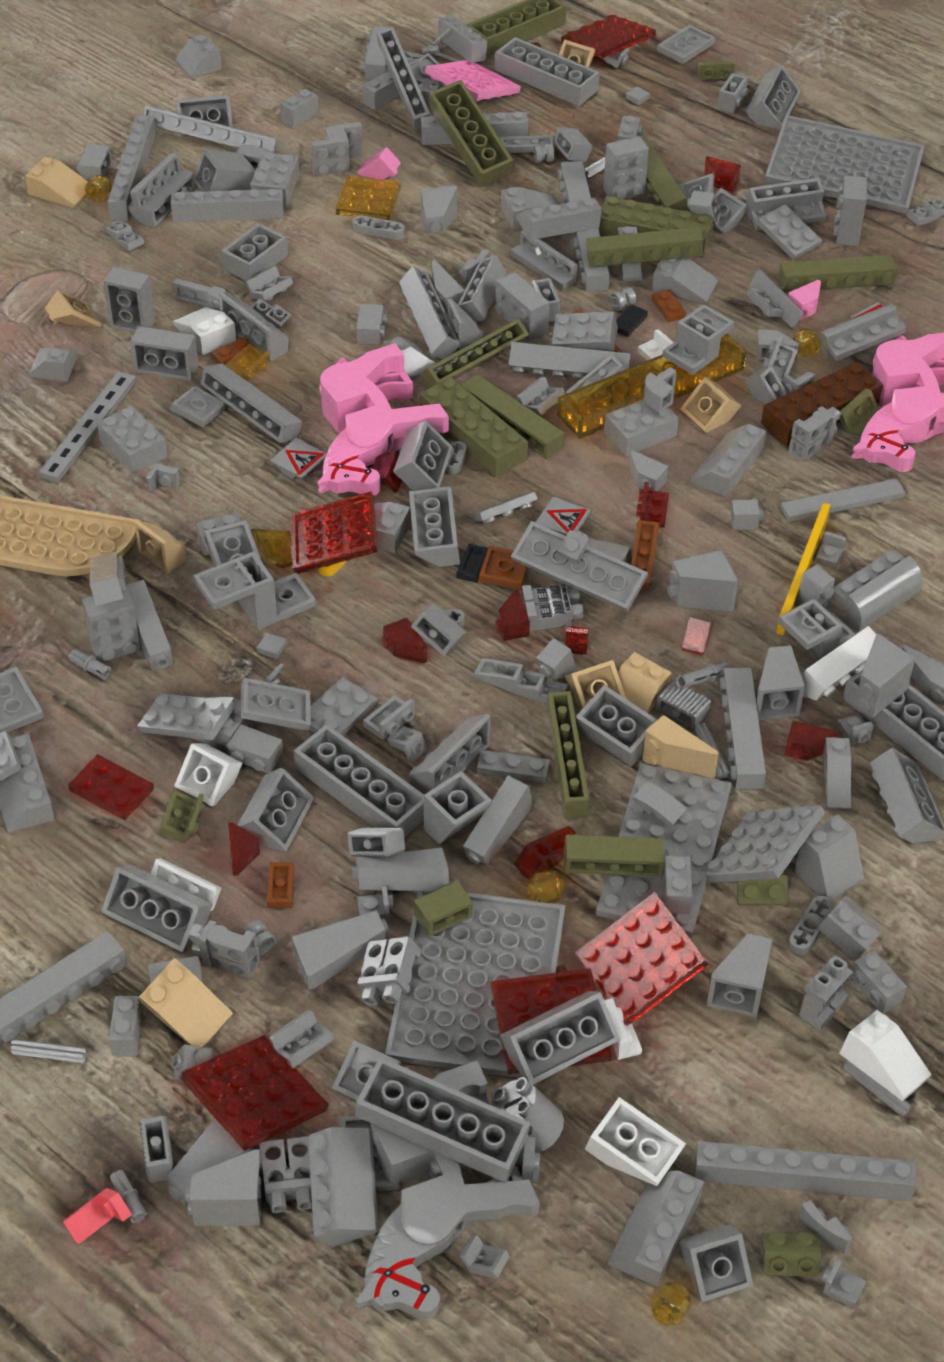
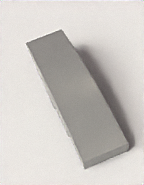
M482 658L474 672L475 677L495 687L544 703H548V693L570 691L569 684L547 681V676L542 673L525 671L524 664Z

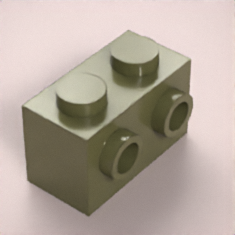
M457 881L444 885L439 890L430 894L420 896L414 901V915L427 935L432 936L471 918L473 915V902Z

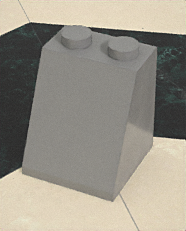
M204 149L194 181L202 192L250 189V183L256 170L242 153Z
M722 550L672 562V571L669 572L670 586H668L667 590L670 599L674 600L677 607L734 611L738 579Z
M877 634L861 674L855 706L872 718L875 717L908 689L915 658L882 635Z
M791 645L768 649L756 702L759 721L800 715L805 685Z
M460 771L424 795V831L440 845L475 822L492 804V800Z
M840 815L834 816L812 830L799 849L795 873L819 896L829 897L833 901L864 880L855 830Z
M747 934L712 973L707 1006L757 1017L773 939L762 935Z
M260 1150L249 1151L192 1174L191 1185H186L185 1200L188 1202V1215H193L194 1226H260L263 1189Z

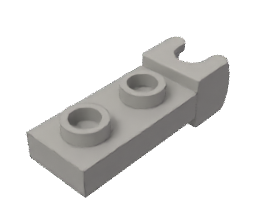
M176 279L173 282L175 298L221 311L219 293H225L226 290L224 288L216 286L211 288L181 279Z

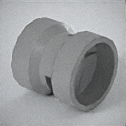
M552 143L545 146L534 145L533 155L535 163L554 161Z
M628 286L623 288L621 292L611 293L610 302L616 311H620L625 306L629 307L631 304H636V295L633 289Z
M261 920L252 921L243 929L242 935L245 934L246 930L256 933L259 955L269 952L276 944V938L271 932H267V926Z

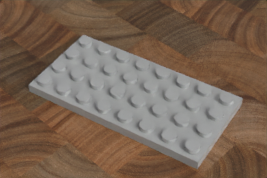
M640 762L618 837L662 838L665 856H690L692 883L690 914L665 913L662 873V877L607 875L596 909V916L651 929L660 925L680 936L692 938L707 883L705 874L709 870L708 864L713 860L732 783L659 766L654 767ZM647 781L669 793L687 808L671 827L663 822L654 812L648 814L632 799Z

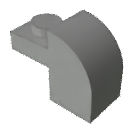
M670 367L664 372L659 373L658 376L651 372L646 376L644 401L658 413L673 404L676 370Z

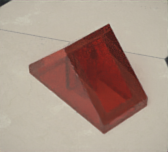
M693 616L689 617L682 651L703 655L714 621Z
M566 627L565 646L571 649L572 654L587 655L589 627Z
M228 823L233 876H238L260 854L259 839L238 825Z

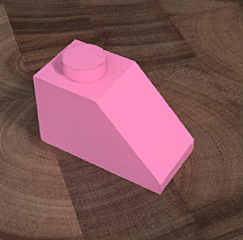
M385 147L366 160L357 173L383 181L387 177L392 178L397 174V168L401 162Z
M816 280L788 293V297L803 311L800 320L816 314L821 286L820 280Z

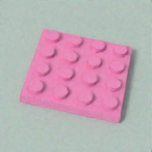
M468 60L426 66L425 73L431 76V79L443 82L444 86L462 80L476 102L482 99L490 100L493 97L511 96L512 94L520 93L521 89L520 85L476 62L470 63Z

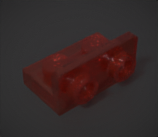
M645 482L644 489L639 491L638 502H642V504L637 505L636 516H640L642 521L659 522V527L665 528L669 493L649 491V482Z

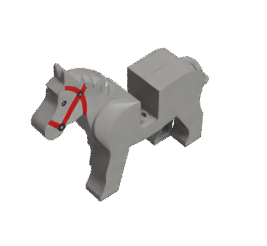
M478 1060L439 1073L432 1079L466 1095L476 1096L474 1097L475 1099L490 1105L486 1096L488 1083ZM371 1123L373 1151L390 1184L397 1181L401 1183L428 1173L429 1180L402 1190L400 1206L386 1220L374 1242L366 1266L364 1290L356 1299V1309H362L371 1305L380 1313L384 1310L399 1309L420 1320H428L433 1318L439 1310L440 1294L435 1287L422 1282V1276L416 1267L446 1251L474 1221L497 1220L509 1215L533 1217L538 1215L540 1203L530 1180H522L517 1166L513 1167L506 1183L493 1178L485 1183L464 1184L457 1161Z

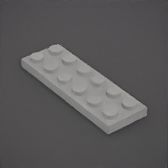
M530 522L511 555L513 561L628 612L648 577L646 571L590 546L586 548L580 561L575 563L558 555V550L566 538L565 535L536 522Z

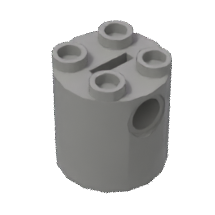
M521 1077L510 1081L492 1092L491 1106L530 1122L528 1136L536 1137L535 1153L546 1150L559 1138L564 1125V1117L561 1110L526 1078Z

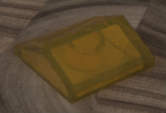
M251 530L254 539L269 562L281 569L304 562L305 557L289 531Z

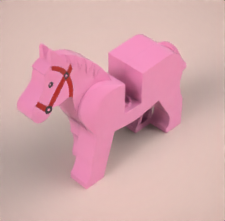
M944 333L928 334L913 340H907L904 335H899L896 339L887 341L877 348L873 358L872 375L883 384L879 401L882 408L872 416L864 428L860 443L853 448L852 459L864 458L869 463H883L899 472H908L913 467L916 452L911 446L904 443H919L937 434L944 433V393H940L939 385H944V360H942L944 359Z
M396 343L369 351L350 362L346 358L341 357L335 365L328 367L321 374L319 389L322 413L339 434L332 442L325 457L323 476L318 481V486H320L318 493L330 490L336 494L355 492L368 497L375 496L380 491V474L376 470L366 467L382 463L401 449L407 431L410 428L426 420L439 434L449 431V416L440 404L391 409L387 400L413 398V382L404 371V354Z

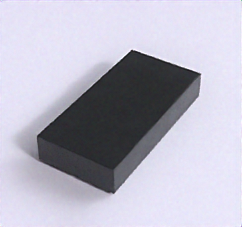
M631 304L616 320L618 326L617 333L628 337L648 317V311Z
M468 544L457 570L456 578L477 583L488 548Z

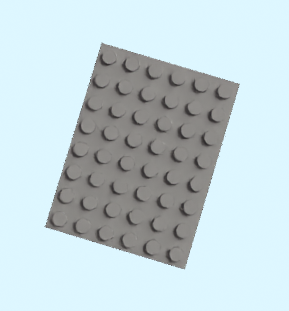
M785 115L764 182L779 184L820 178L825 191L824 196L839 198V184L843 183L844 175L867 177L866 205L907 214L925 145Z
M418 891L417 899L424 894H430L434 891ZM467 893L473 902L472 917L432 936L427 935L415 915H413L409 937L421 949L419 959H414L412 979L408 983L410 985L409 993L401 994L399 1002L395 1003L385 1055L404 1063L448 1069L478 1060L484 1074L521 1078L522 1075L509 1059L500 1035L550 1010L566 905Z

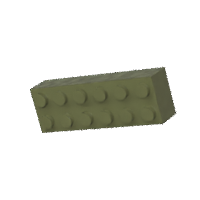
M524 0L466 24V26L472 28L474 32L487 40V58L494 55L497 50L514 37L527 41L565 25L566 6L558 0Z
M462 80L430 93L429 107L480 187L512 173V157Z
M606 196L601 207L600 227L598 228L601 237L617 235L618 227L627 226L637 227L638 233L700 227L703 237V256L700 257H704L713 234L714 217L705 214H696L614 196Z
M452 377L419 393V406L440 404L449 416V431L445 432V434L454 442L461 441L465 443L467 453L495 477L528 460V441Z

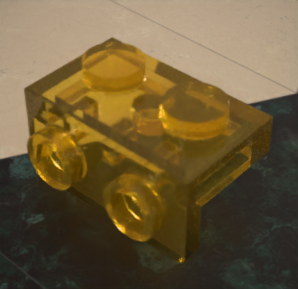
M249 343L225 366L249 382L256 375L258 369L261 371L266 367L270 353L266 351L262 355Z

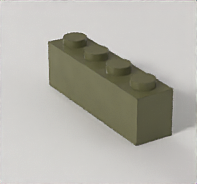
M580 834L566 835L563 849L564 873L662 877L665 865L664 842L662 838L588 836Z

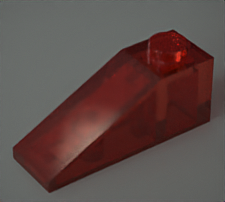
M567 826L526 844L514 865L529 881L545 874L564 860L563 849L566 835H574L576 833L570 826Z

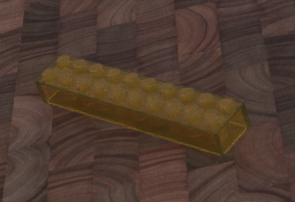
M725 334L721 337L719 356L694 375L662 357V355L558 397L557 416L581 439L604 429L605 414L643 400L645 379L650 372L658 376L659 373L664 372L670 367L676 370L675 387H673L675 388L674 400L693 392L704 377L716 382L743 371L746 351L731 336Z

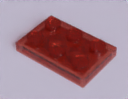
M97 754L68 784V788L74 794L126 820L154 790V785L152 782Z

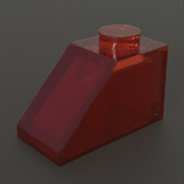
M707 156L704 174L709 175L713 173L714 187L732 192L739 181L741 165Z
M397 449L378 455L372 469L380 474L381 483L394 493L399 491L402 482L393 472L400 454Z
M518 590L513 591L498 610V620H495L496 631L501 633L503 641L529 636L530 620Z
M408 618L383 626L382 644L385 649L390 650L393 656L420 663L427 662V646L419 634L411 627L412 624Z
M792 721L784 756L805 761L823 754L826 737L837 738L838 731Z

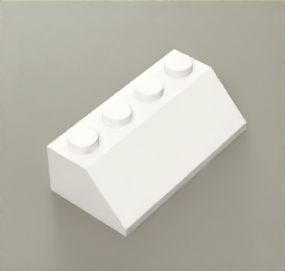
M869 626L807 668L802 674L805 685L803 697L818 700L822 696L827 698L835 692L839 684L841 686L846 685V681L852 678V675L862 671L876 633Z

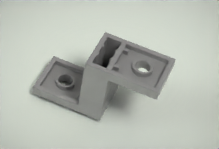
M254 551L193 575L195 584L213 610L238 600V603L257 630L317 606L315 597L297 573L274 581ZM221 583L228 584L227 586H219ZM285 595H287V596H289V597H291V598H289V599H284V598H282V597L285 596Z

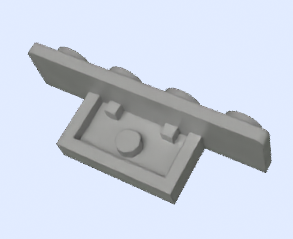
M757 270L749 284L751 288L747 292V295L752 300L751 302L758 306L765 316L769 318L781 317L791 328L795 329L803 315V311L762 270Z

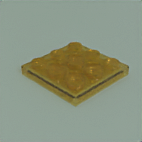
M347 176L336 206V215L351 217L363 215L390 221L401 189V182Z

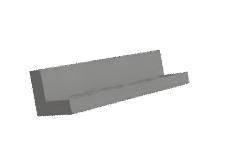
M524 230L520 232V244L511 249L510 256L543 278H550L552 283L561 290H565L576 283V263L540 239L530 240Z

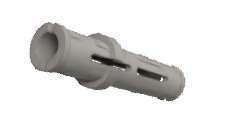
M720 662L715 665L707 664L702 669L678 675L676 684L680 689H685L706 681L713 682L723 676L724 668H730L727 662Z

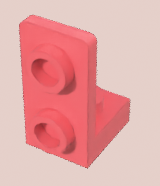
M106 1188L66 1218L63 1224L75 1243L80 1244L112 1218L125 1221L132 1214L120 1194Z

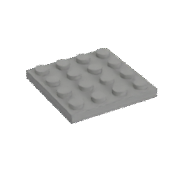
M806 805L795 808L787 807L784 809L748 812L743 817L740 825L732 832V836L726 844L720 848V852L715 859L708 864L709 870L705 874L707 883L779 879L825 814V811L821 805Z

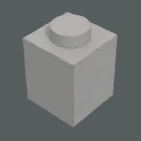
M732 500L730 512L732 530H758L759 521L763 519V510L759 508L758 500Z

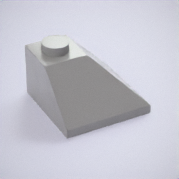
M457 185L420 190L421 223L426 234L444 231L457 218Z
M448 299V318L461 344L457 348V351L483 338L484 334L482 330H479L476 322L452 299Z
M401 336L383 343L384 347L396 343L404 354V371L411 380L420 377L428 367L436 363L417 344Z
M40 348L28 375L34 378L67 382L79 355L77 352L70 350Z

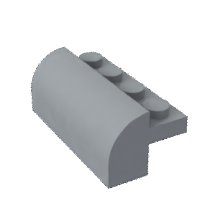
M171 153L130 191L132 201L127 206L132 216L144 225L156 227L172 212L171 193L193 192L196 189L193 173L181 170L178 154Z
M820 178L749 188L746 200L748 205L747 215L749 221L753 222L755 230H762L757 225L759 218L784 204L805 224L826 221L827 214L822 204L825 191Z
M888 304L819 332L817 334V347L825 358L832 356L835 361H838L906 333L907 327L897 316V308L892 304Z
M890 550L833 587L835 592L832 597L846 607L844 620L860 632L919 593L922 584V574L919 566L911 556L904 559L895 551Z

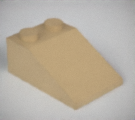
M44 156L25 175L29 195L71 208H76L94 189V185L68 166L50 157Z
M663 715L645 732L642 761L654 767L659 766L715 779L719 752Z
M175 958L139 996L141 1003L192 1046L204 1047L233 1015V1012Z

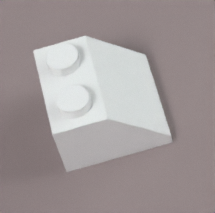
M191 743L174 786L197 798L199 793L204 794L203 802L210 806H215L234 785L242 762L206 743Z

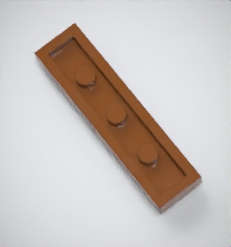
M638 520L631 565L648 573V577L641 588L650 589L659 522Z

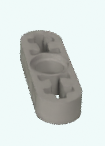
M363 215L353 218V230L357 233L399 240L405 236V227L400 222Z
M816 896L811 901L790 935L788 947L793 954L798 956L806 955L813 947L821 931L818 928L808 929L804 924L811 921L819 926L834 907L833 901L829 897ZM821 906L826 907V908H823V909H822V911H821V913H820V916H819V915L817 914L818 908H820ZM802 935L805 936L804 943L801 945L796 944L800 942Z

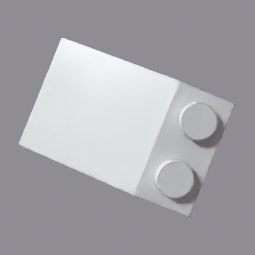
M205 307L173 321V325L181 333L195 335L197 350L202 356L236 341L235 323L225 312Z
M878 1010L848 1033L839 1053L901 1101H904L931 1077L930 1071L900 1027Z
M619 1097L591 1135L585 1150L610 1167L658 1186L686 1143Z

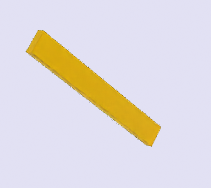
M823 503L779 616L795 609L799 598L801 577L803 572L810 569L828 522L830 504ZM777 623V634L784 636L786 630Z

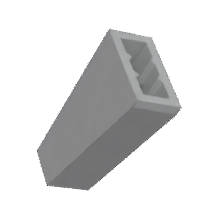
M141 580L127 584L126 589L134 604L140 646L151 671L173 665L171 648L145 581Z
M507 776L493 798L492 804L486 809L463 845L466 857L475 864L481 862L487 866L534 806L528 785Z
M443 848L406 851L387 857H355L356 866L352 867L353 881H358L359 890H382L381 886H387V890L437 891L442 886L449 884V872Z
M377 910L292 936L293 953L308 990L316 988L364 958L368 941L386 939L385 933H388V926L384 918L380 919Z
M231 1101L225 1105L168 1175L170 1184L168 1191L175 1201L180 1200L185 1207H188V1202L185 1200L186 1185H191L192 1174L249 1151L260 1150L259 1142H264L261 1134Z

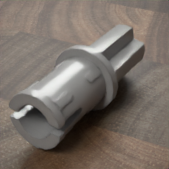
M72 649L68 654L69 660L82 667L85 672H91L103 680L107 679L110 675L111 667L97 661L95 656H88L77 649Z
M118 1170L111 1174L110 1179L116 1191L120 1194L132 1214L129 1217L131 1223L143 1220L147 1216V1212L138 1198V1190L132 1188L123 1170Z

